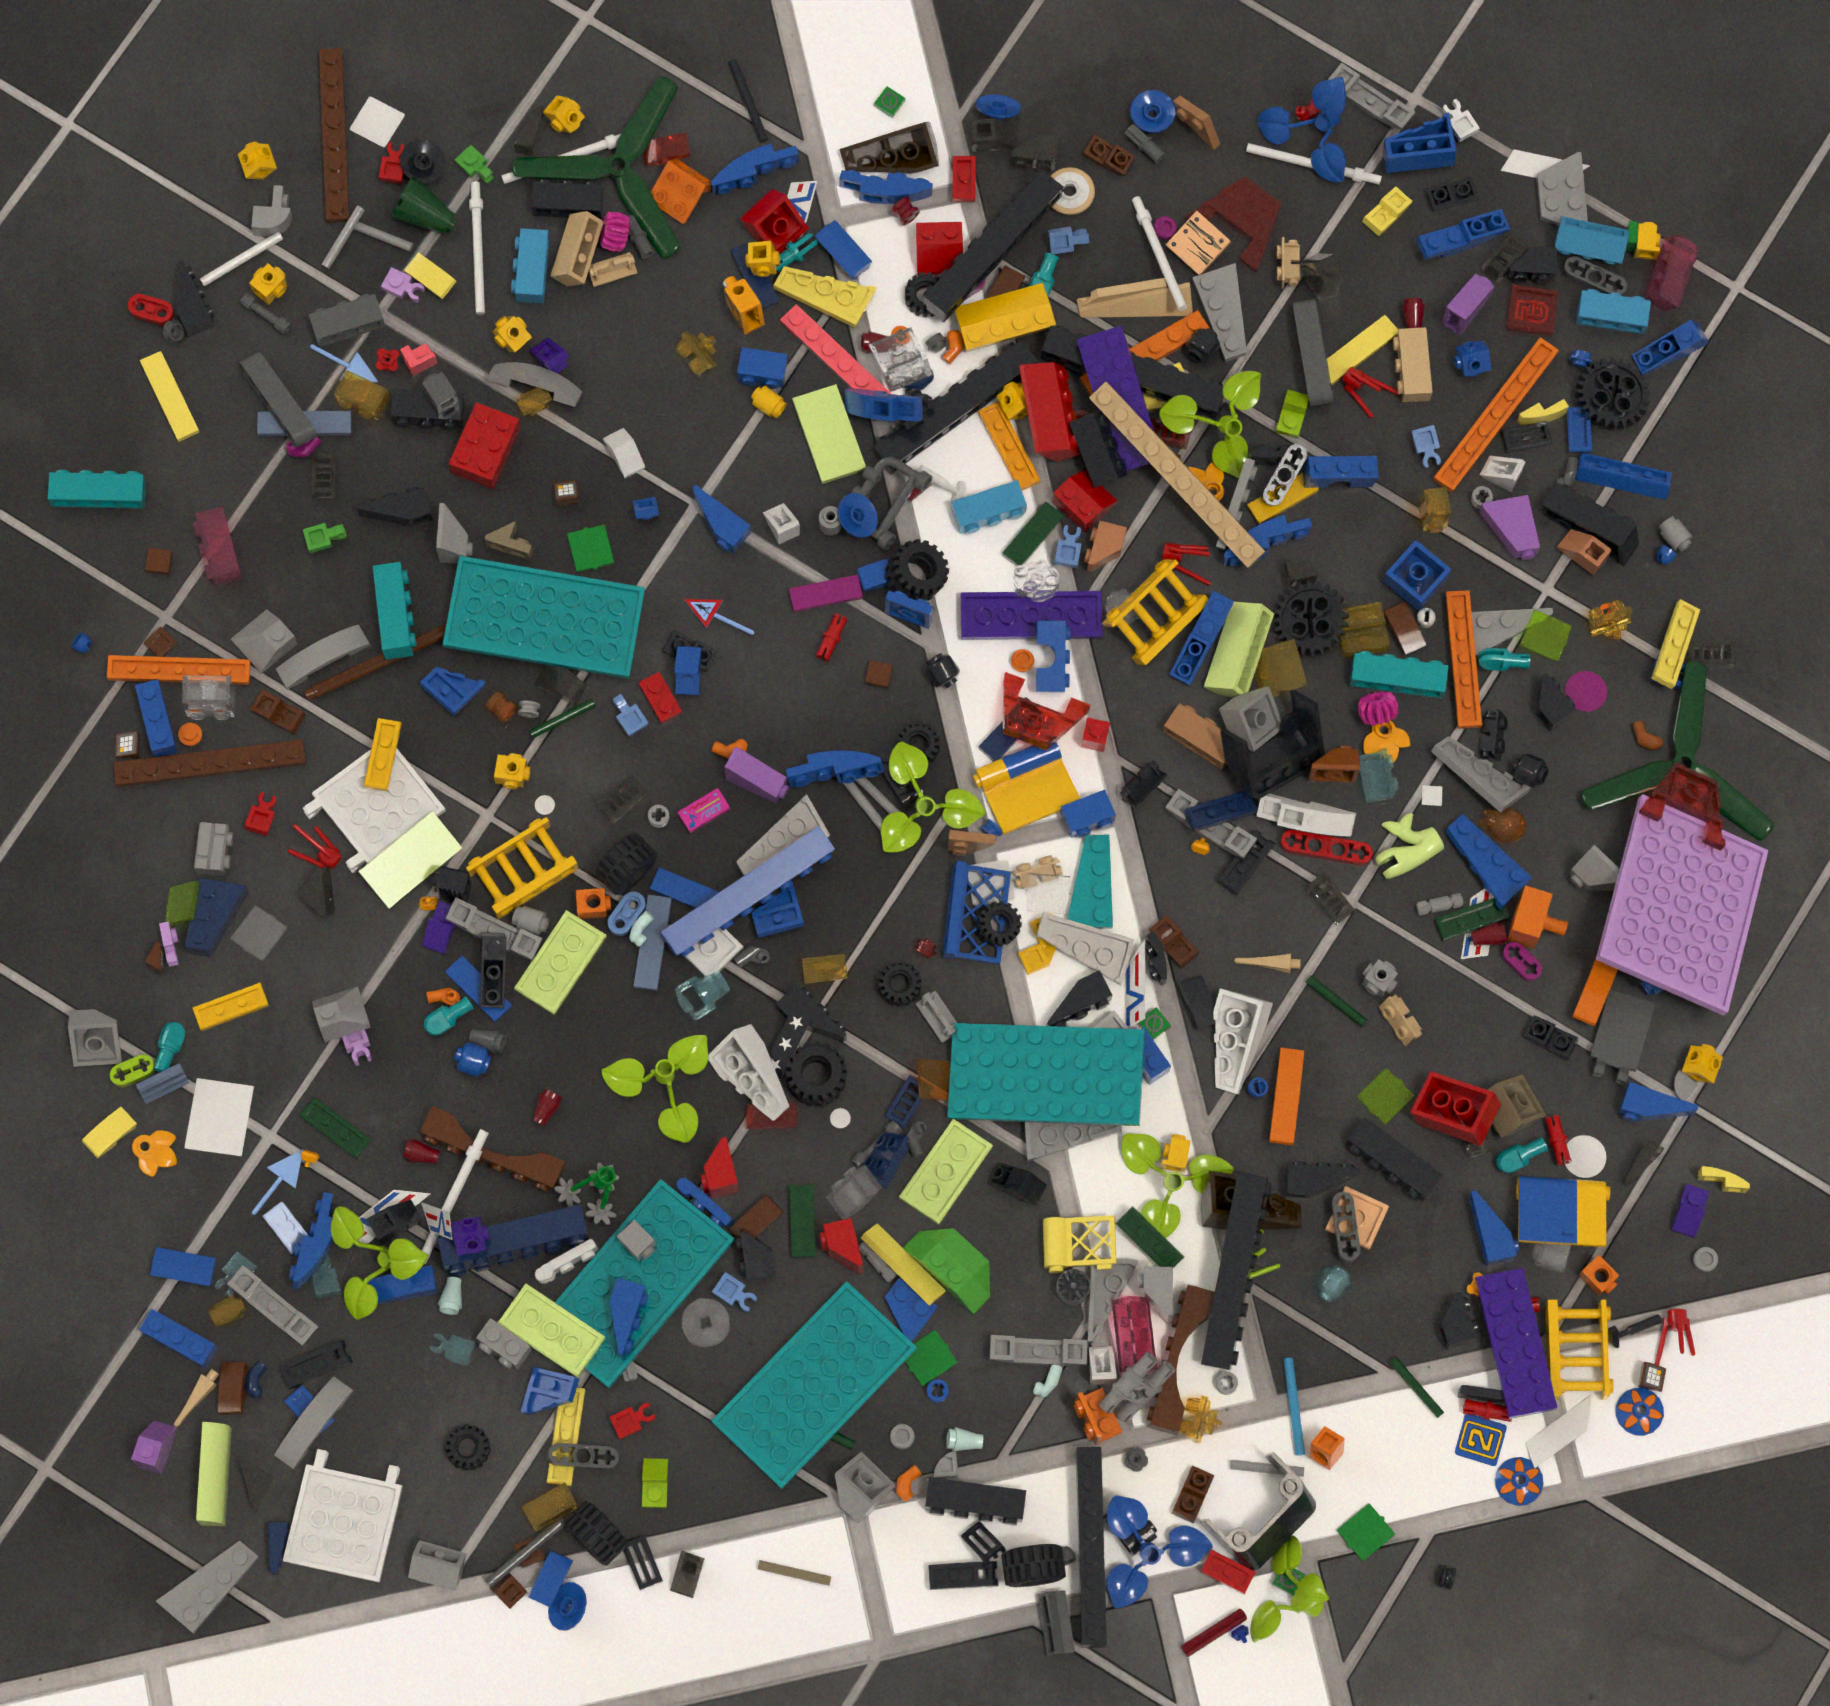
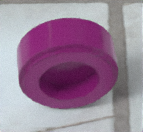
M1163 216L1155 221L1154 230L1158 239L1167 241L1176 234L1177 225L1172 218Z

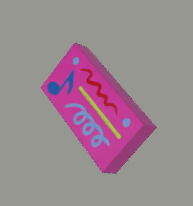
M717 788L678 811L677 814L689 833H692L729 811L730 806Z

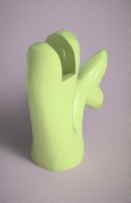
M1413 813L1403 816L1400 822L1387 821L1381 824L1401 840L1414 845L1389 848L1377 855L1375 861L1378 866L1394 858L1398 862V864L1383 872L1386 879L1402 875L1444 850L1443 842L1433 827L1421 831L1411 830Z

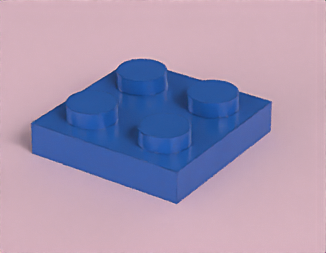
M888 591L885 599V614L929 629L933 613V606H930L929 602L923 599L913 600L900 591Z

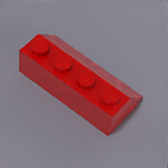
M1054 362L1020 365L1019 369L1035 453L1055 462L1080 455V449L1069 422L1077 420V417L1072 408L1073 396L1068 387L1069 375L1065 367Z

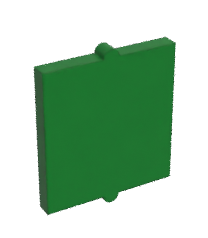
M605 525L592 528L584 527L583 530L567 533L577 573L591 569L596 571L599 567L614 564Z
M936 1330L914 1343L917 1350L905 1361L909 1367V1372H913L922 1387L958 1363L948 1349L949 1345L943 1342Z
M1370 1503L1336 1530L1348 1544L1347 1548H1351L1362 1562L1395 1535L1384 1521L1385 1517L1380 1516Z

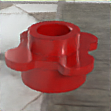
M380 348L377 351L378 362L375 364L376 368L380 371H396L398 369L397 358L400 356L399 351L396 349L387 351L384 348Z

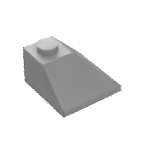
M440 503L436 544L439 562L458 563L459 556H473V542H469L468 534L445 503Z
M267 609L231 638V641L261 674L297 645L292 632L278 617Z
M1267 686L1233 697L1219 709L1226 729L1247 741L1250 751L1257 750L1280 731L1281 717L1271 690Z
M1594 845L1571 869L1569 875L1571 876V882L1578 888L1582 887L1585 891H1614L1619 868Z
M358 986L312 1001L324 1042L371 1027Z
M95 1009L70 1011L68 1031L73 1066L122 1063L117 1020Z
M1144 1267V1273H1139V1288H1143L1144 1296L1167 1324H1172L1173 1267Z
M862 1452L835 1473L840 1507L857 1523L870 1514L896 1487Z

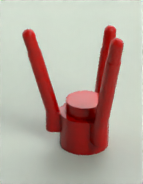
M1353 366L1348 369L1342 378V382L1346 384L1344 389L1352 395L1370 418H1373V414L1354 391L1355 388L1359 390L1366 384L1378 392L1383 388L1399 396L1396 389L1366 375Z
M1166 542L1162 560L1171 559L1181 562L1183 554L1210 556V552H1206L1208 550L1207 546L1181 545ZM1178 564L1174 567L1176 570L1208 586L1211 585L1210 581Z
M294 824L293 828L320 850L317 855L320 860L318 861L292 849H288V853L318 866L323 871L326 868L329 870L334 869L342 858V855L339 853L340 850L331 843L317 826L314 827V830L327 846L323 847L298 825Z
M1670 1309L1667 1311V1317L1663 1318V1328L1655 1365L1659 1366L1668 1327H1670V1331L1678 1332L1681 1354H1684L1683 1331L1686 1332L1690 1353L1692 1356H1695L1690 1319L1687 1318V1310Z

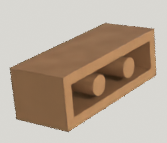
M1179 703L1165 723L1163 733L1222 770L1226 762L1221 740V729L1216 727L1217 724L1213 720L1197 715V711L1191 706H1183Z

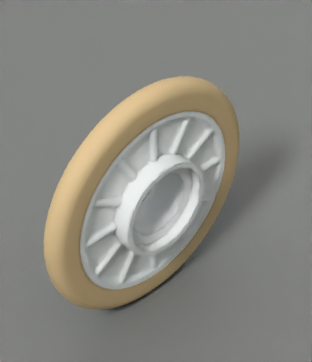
M1067 167L1059 169L1051 175L1064 188L1072 186L1076 189V193L1073 196H1067L1063 192L1062 197L1052 207L1055 211L1066 215H1074L1085 211L1091 205L1095 196V187L1088 174L1080 169Z

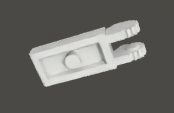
M589 1239L549 1261L536 1270L535 1278L540 1283L546 1284L555 1280L556 1273L561 1272V1274H564L574 1268L573 1264L581 1260L586 1262L596 1256L595 1252L599 1251L596 1243Z

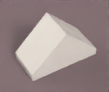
M624 428L603 438L624 478L645 469L633 438Z
M1489 456L1479 475L1512 492L1526 462L1523 459Z
M784 503L763 512L778 544L800 535V524Z
M1113 1346L1089 1347L1090 1385H1105L1116 1382Z

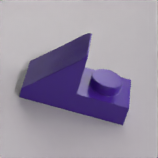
M548 337L529 350L541 367L555 373H559L568 366L566 359L569 356L567 352Z
M438 902L432 919L429 918L422 947L445 955L456 928L454 924L445 919L452 905Z
M1689 1184L1684 1186L1671 1231L1695 1238L1705 1213L1704 1208L1709 1191Z

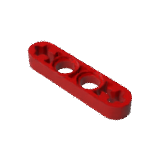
M1296 830L1286 831L1280 841L1281 848L1290 854L1358 866L1368 864L1373 855L1371 846L1364 842ZM1292 836L1295 842L1301 843L1302 838H1306L1304 850L1300 849L1301 844L1294 843L1293 847H1290L1289 843L1285 840H1289V837ZM1312 840H1317L1321 844V849L1317 852L1311 851L1308 843ZM1335 844L1342 845L1345 853L1341 856L1334 855L1331 849L1332 846ZM1349 846L1353 847L1351 852L1357 853L1360 849H1364V853L1368 854V856L1359 859L1358 854L1352 853L1351 858H1348Z

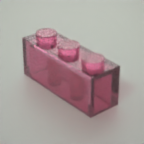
M1680 234L1665 237L1644 298L1650 300L1652 304L1663 311L1678 309L1683 301V294L1690 280V274L1696 262L1699 247Z
M223 507L196 513L197 522H193L196 536L201 535L203 543L199 544L202 558L207 557L208 565H204L207 578H212L214 585L242 579Z
M1126 1296L1111 1300L1120 1373H1125L1128 1366H1134L1146 1351L1156 1357L1150 1304L1146 1297ZM1157 1364L1150 1371L1156 1370Z

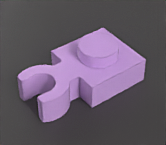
M392 267L381 285V290L400 299L405 294L409 295L410 300L416 303L419 302V297L414 295L413 292L416 290L424 292L425 288L420 283L411 284V276Z
M169 922L159 923L167 964H169V967L179 965L175 942H179L176 928H171Z
M365 1029L342 1036L347 1053L352 1052V1059L356 1066L359 1065L358 1058L361 1055H365L368 1062L371 1061V1054L366 1048L370 1046Z

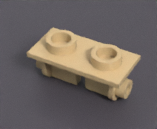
M1282 237L1281 245H1277V259H1281V267H1277V281H1281V289H1284V283H1289L1290 286H1297L1300 281V264H1291V262L1300 261V245L1297 240H1289L1288 243H1284V237Z
M629 252L591 264L588 272L593 287L637 274L633 255Z
M1052 855L1039 858V862L1030 865V862L1017 865L1016 870L1011 871L1015 877L1018 876V879H1015L1017 888L1022 887V889L1039 884L1036 877L1039 874L1042 882L1059 878V875L1063 874L1061 866H1056V863H1059L1060 860L1057 857L1053 858Z
M1397 995L1389 996L1379 1006L1384 1018L1388 1020L1396 1036L1402 1041L1404 1046H1407L1413 1039L1423 1035L1421 1032L1422 1028L1413 1016L1405 1018L1404 1015L1410 1011L1401 997L1398 998Z

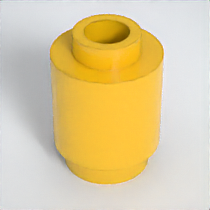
M767 386L758 387L751 396L753 406L769 417L773 416L776 419L787 405L780 395Z

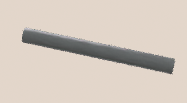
M559 1517L485 1580L487 1584L492 1588L565 1526L563 1517Z

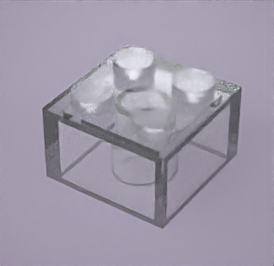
M911 327L869 344L874 364L889 392L933 375L927 355Z
M183 676L182 705L187 717L195 720H202L205 717L227 720L228 717H235L236 689L231 676Z

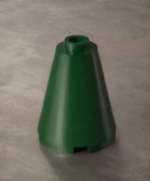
M412 177L406 185L390 215L394 219L445 234L446 231L451 233L457 222L454 219L455 213L415 177Z

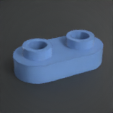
M627 893L609 916L608 928L612 934L616 936L628 934L632 929L633 923L643 914L646 903L640 893ZM632 902H636L638 907L631 909L629 905ZM622 921L625 925L622 928H617L616 923Z

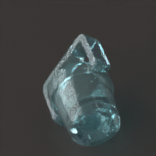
M716 971L701 979H698L697 976L692 977L677 986L675 992L679 998L677 1001L684 1012H688L692 1019L697 1020L716 1008L715 1003L729 993L730 988L722 974ZM692 985L705 1006L696 1013H694L693 1007L686 996H683L681 993Z

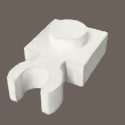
M1454 99L1452 104L1455 109L1450 110L1445 104L1442 111L1444 114L1449 112L1453 133L1457 140L1461 142L1479 132L1480 128L1468 110L1463 113L1460 111V102Z

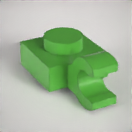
M472 145L455 159V164L470 178L477 174L486 184L494 179L491 175L493 172L485 166L488 163L487 159Z
M326 523L303 529L310 553L333 547L331 540L347 538L343 524L327 529Z

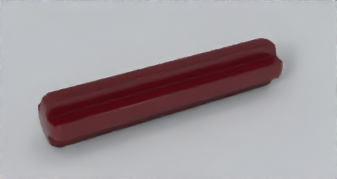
M1242 1609L1236 1610L1184 1643L1181 1649L1185 1656L1190 1657L1247 1620L1245 1612Z

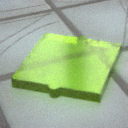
M1534 610L1528 625L1524 627L1526 631L1520 646L1558 661L1563 647L1567 645L1566 640L1572 625Z
M198 881L170 887L165 922L174 925L194 919L195 907L198 901Z
M1386 1068L1357 1098L1369 1109L1368 1112L1370 1114L1373 1113L1385 1125L1415 1095L1402 1084L1403 1080H1398Z

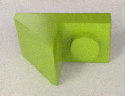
M1288 389L1275 433L1298 439L1309 402L1308 395Z
M644 1458L642 1508L667 1509L668 1459Z

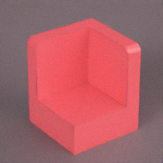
M423 344L413 350L410 349L409 345L400 349L402 358L412 376L437 364L436 355L434 352H431L427 344Z

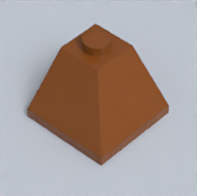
M1351 746L1334 748L1312 764L1308 781L1355 783L1360 771L1358 749H1352Z

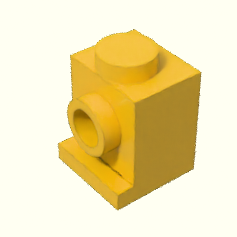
M1653 222L1639 223L1634 258L1657 260L1660 253V234H1657V225Z
M1172 1134L1170 1144L1165 1143L1163 1157L1167 1158V1160H1162L1160 1169L1184 1173L1191 1140H1186V1137L1183 1135Z

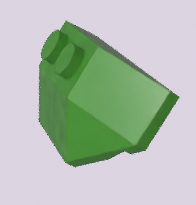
M954 1228L919 1231L903 1248L973 1315L990 1298L989 1261Z

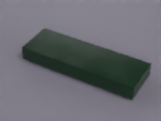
M1045 501L1002 552V556L1021 569L1064 518V515Z
M1493 898L1437 917L1434 921L1444 942L1495 922L1500 923L1510 919L1506 905L1500 910L1495 904L1497 901Z
M315 1097L299 1115L300 1118L356 1160L371 1143L370 1138Z
M814 1184L789 1185L792 1258L816 1257Z
M1133 1205L1115 1222L1159 1267L1174 1268L1185 1257Z

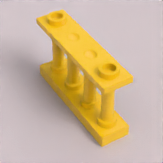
M1164 559L1155 566L1156 570L1118 608L1111 609L1106 615L1107 618L1102 622L1105 627L1117 625L1134 645L1136 653L1131 658L1137 665H1147L1206 606L1209 600L1205 594H1191L1174 574L1172 569L1178 564L1176 560ZM1164 577L1185 600V605L1180 610H1175L1156 588V585ZM1148 593L1169 616V621L1164 626H1159L1139 603ZM1132 609L1152 631V637L1147 642H1143L1123 619Z
M547 817L542 820L541 818L534 820L529 824L528 829L482 858L478 856L468 863L469 866L466 867L470 877L476 873L479 875L494 898L492 910L498 920L516 909L517 906H521L578 870V864L574 857H563L546 832V829L550 827ZM537 835L555 861V866L548 871L542 869L526 845L527 841ZM518 848L535 874V879L529 883L521 880L505 856ZM495 861H498L515 887V892L508 896L501 893L485 869Z
M1547 1300L1545 1303L1547 1367L1556 1400H1559L1561 1394H1564L1565 1391H1601L1602 1400H1607L1610 1397V1393L1614 1392V1381L1609 1379L1607 1321L1611 1320L1610 1306H1606V1300H1601L1598 1303V1309H1562V1307H1558V1300ZM1562 1319H1598L1599 1333H1563V1331H1559L1558 1321H1562ZM1563 1343H1599L1600 1357H1564L1560 1355L1559 1345H1563ZM1564 1367H1600L1601 1381H1565L1561 1379L1560 1369H1564Z

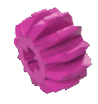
M608 212L606 214L600 235V245L603 248L614 252H621L628 240L630 220L627 215L619 212Z
M1375 691L1373 694H1367L1366 697H1362L1358 703V713L1364 724L1374 726L1376 724L1382 725L1385 722L1389 723L1398 714V702L1391 692Z

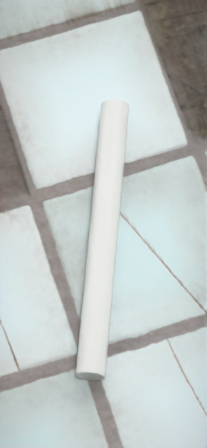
M277 232L201 277L202 285L205 287L283 240L281 234Z

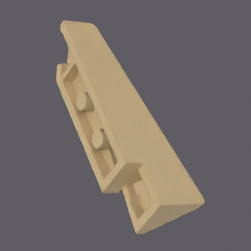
M1165 278L1096 289L1091 292L1090 297L1078 298L1076 300L1079 316L1081 318L1188 316L1193 312L1190 283L1178 285L1187 305V309L1184 311L1178 310L1170 289L1166 286Z

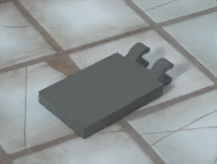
M1609 990L1589 1057L1596 1060L1592 1076L1601 1078L1606 1065L1618 1068L1615 1083L1624 1086L1629 1070L1633 1072L1637 1070L1656 1003Z

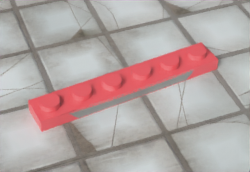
M797 304L780 319V323L849 388L887 391V394H891Z

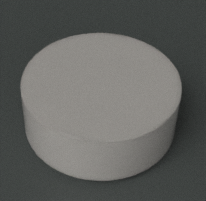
M1702 1247L1695 1252L1693 1264L1697 1270L1710 1272L1717 1266L1718 1255L1713 1249Z
M906 1424L895 1426L890 1433V1441L897 1449H908L914 1442V1431Z

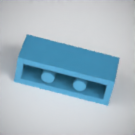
M1561 216L1554 248H1557L1558 252L1565 255L1573 253L1589 260L1597 258L1608 264H1622L1629 230Z
M520 228V237L516 236L515 250L519 251L518 258L513 260V272H517L516 280L512 279L511 293L515 294L516 302L544 303L549 249L548 230Z
M1594 289L1582 290L1578 302L1576 324L1645 334L1648 327L1651 301L1645 300L1641 296H1633L1631 298L1624 297L1619 293L1604 294Z
M1016 480L952 501L951 510L960 534L965 532L972 534L979 531L981 527L987 525L993 527L999 525L1002 520L1008 518L1015 520L1022 517L1027 511V503L1019 482Z

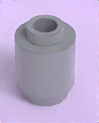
M834 506L823 508L819 514V528L826 535H835L842 528L838 518V508Z
M1674 516L1668 518L1659 526V529L1662 531L1660 534L1674 551L1679 549L1682 552L1692 544L1690 540L1693 536L1679 519L1676 520Z
M517 906L513 914L512 924L516 925L517 929L522 928L530 933L540 935L542 931H546L549 918H546V912L527 906Z

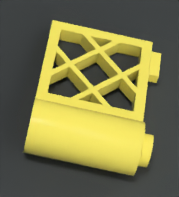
M1115 1216L1050 1217L1043 1219L1044 1268L1049 1269V1273H1063L1064 1268L1097 1266V1270L1112 1269V1265L1117 1264ZM1100 1222H1110V1231L1102 1238L1094 1228ZM1083 1223L1088 1230L1078 1239L1072 1234V1224ZM1091 1232L1101 1240L1092 1251L1082 1243ZM1105 1243L1111 1249V1259H1100L1095 1252ZM1079 1245L1089 1252L1083 1260L1073 1261V1251ZM1092 1256L1096 1258L1095 1260H1089Z

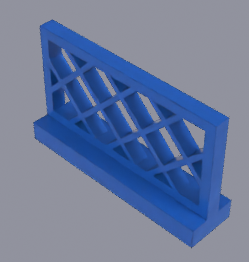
M956 861L952 866L942 958H959L1000 965L1002 947H998L996 944L994 946L996 949L995 958L987 957L981 948L988 944L989 941L978 946L970 936L977 931V928L968 933L962 924L963 920L969 915L978 924L977 917L973 912L981 906L985 908L987 906L986 902L995 896L999 901H1005L1004 904L1007 905L1011 871L967 865L966 862ZM968 872L978 873L983 881L973 887L968 880ZM993 876L1004 877V886L998 891L989 881ZM984 883L993 892L985 900L976 891ZM970 893H973L980 902L972 910L965 903V898ZM997 915L992 917L999 926L998 932H1004L1006 919L1000 916L999 920ZM966 938L975 948L969 954L959 952L960 943Z

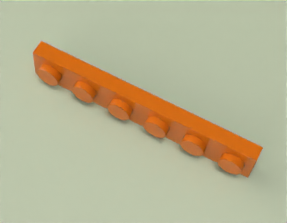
M1197 310L1129 350L1134 352L1136 356L1142 358L1150 357L1158 362L1186 346L1187 341L1196 329H1207L1209 326ZM1085 374L1080 377V382L1091 396L1093 391L1088 375Z
M1448 591L1445 593L1457 729L1481 728L1482 718L1470 591Z
M108 655L107 680L149 682L158 679L159 682L250 685L251 661L247 659Z

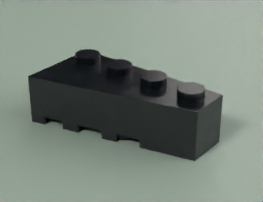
M1556 483L1542 503L1543 515L1568 531L1573 528L1575 531L1594 536L1611 549L1610 553L1619 558L1617 563L1623 567L1639 546L1637 525L1631 518L1619 516L1610 507L1600 506L1591 497L1579 495L1568 485L1562 486Z

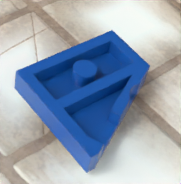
M435 667L420 682V687L453 716L486 685V682L483 680L475 681L468 679L463 674L451 673L439 667Z
M793 884L777 896L773 895L774 897L768 900L765 905L752 912L758 938L804 926Z
M900 1278L885 1296V1300L898 1326L911 1342L914 1341L938 1309V1306L934 1303L929 1306Z
M534 1367L520 1412L529 1415L573 1403L579 1378Z

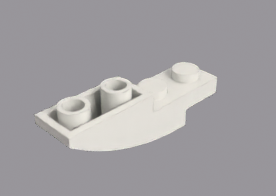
M1269 793L1260 798L1257 817L1276 821L1279 826L1300 831L1351 837L1356 813L1312 801L1308 804Z

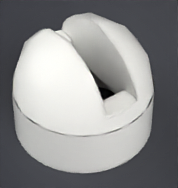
M1430 608L1421 609L1416 616L1418 625L1423 628L1431 627L1436 619L1434 611ZM1425 612L1429 613L1428 622H1424Z

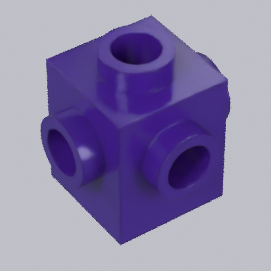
M468 1217L460 1221L451 1222L457 1256L469 1253L476 1254L486 1250L485 1240L490 1238L487 1225L482 1226L480 1217Z

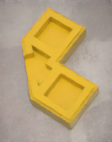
M1041 917L1030 922L1035 937ZM1038 937L1036 939L1039 944L1018 952L1027 976L1049 967L1056 950L1055 947Z

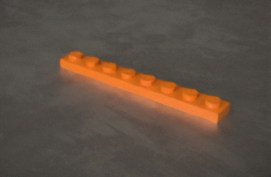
M1541 337L1538 339L1435 475L1433 481L1449 492H1454L1559 352L1557 348Z

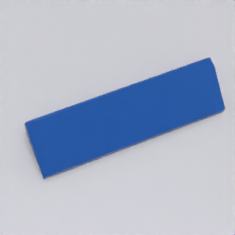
M1581 453L1576 480L1665 500L1669 493L1672 473Z

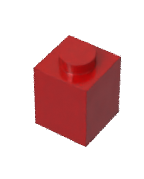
M1087 717L1081 748L1104 752L1110 722Z

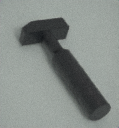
M1657 1314L1630 1325L1621 1332H1619L1615 1325L1609 1327V1342L1615 1348H1619L1620 1338L1637 1334L1661 1324L1662 1319Z

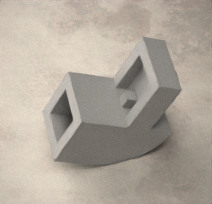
M274 185L272 207L253 206L251 228L254 236L270 237L277 232L281 234L290 226L293 216L291 209L288 208L289 195L285 194L283 186Z

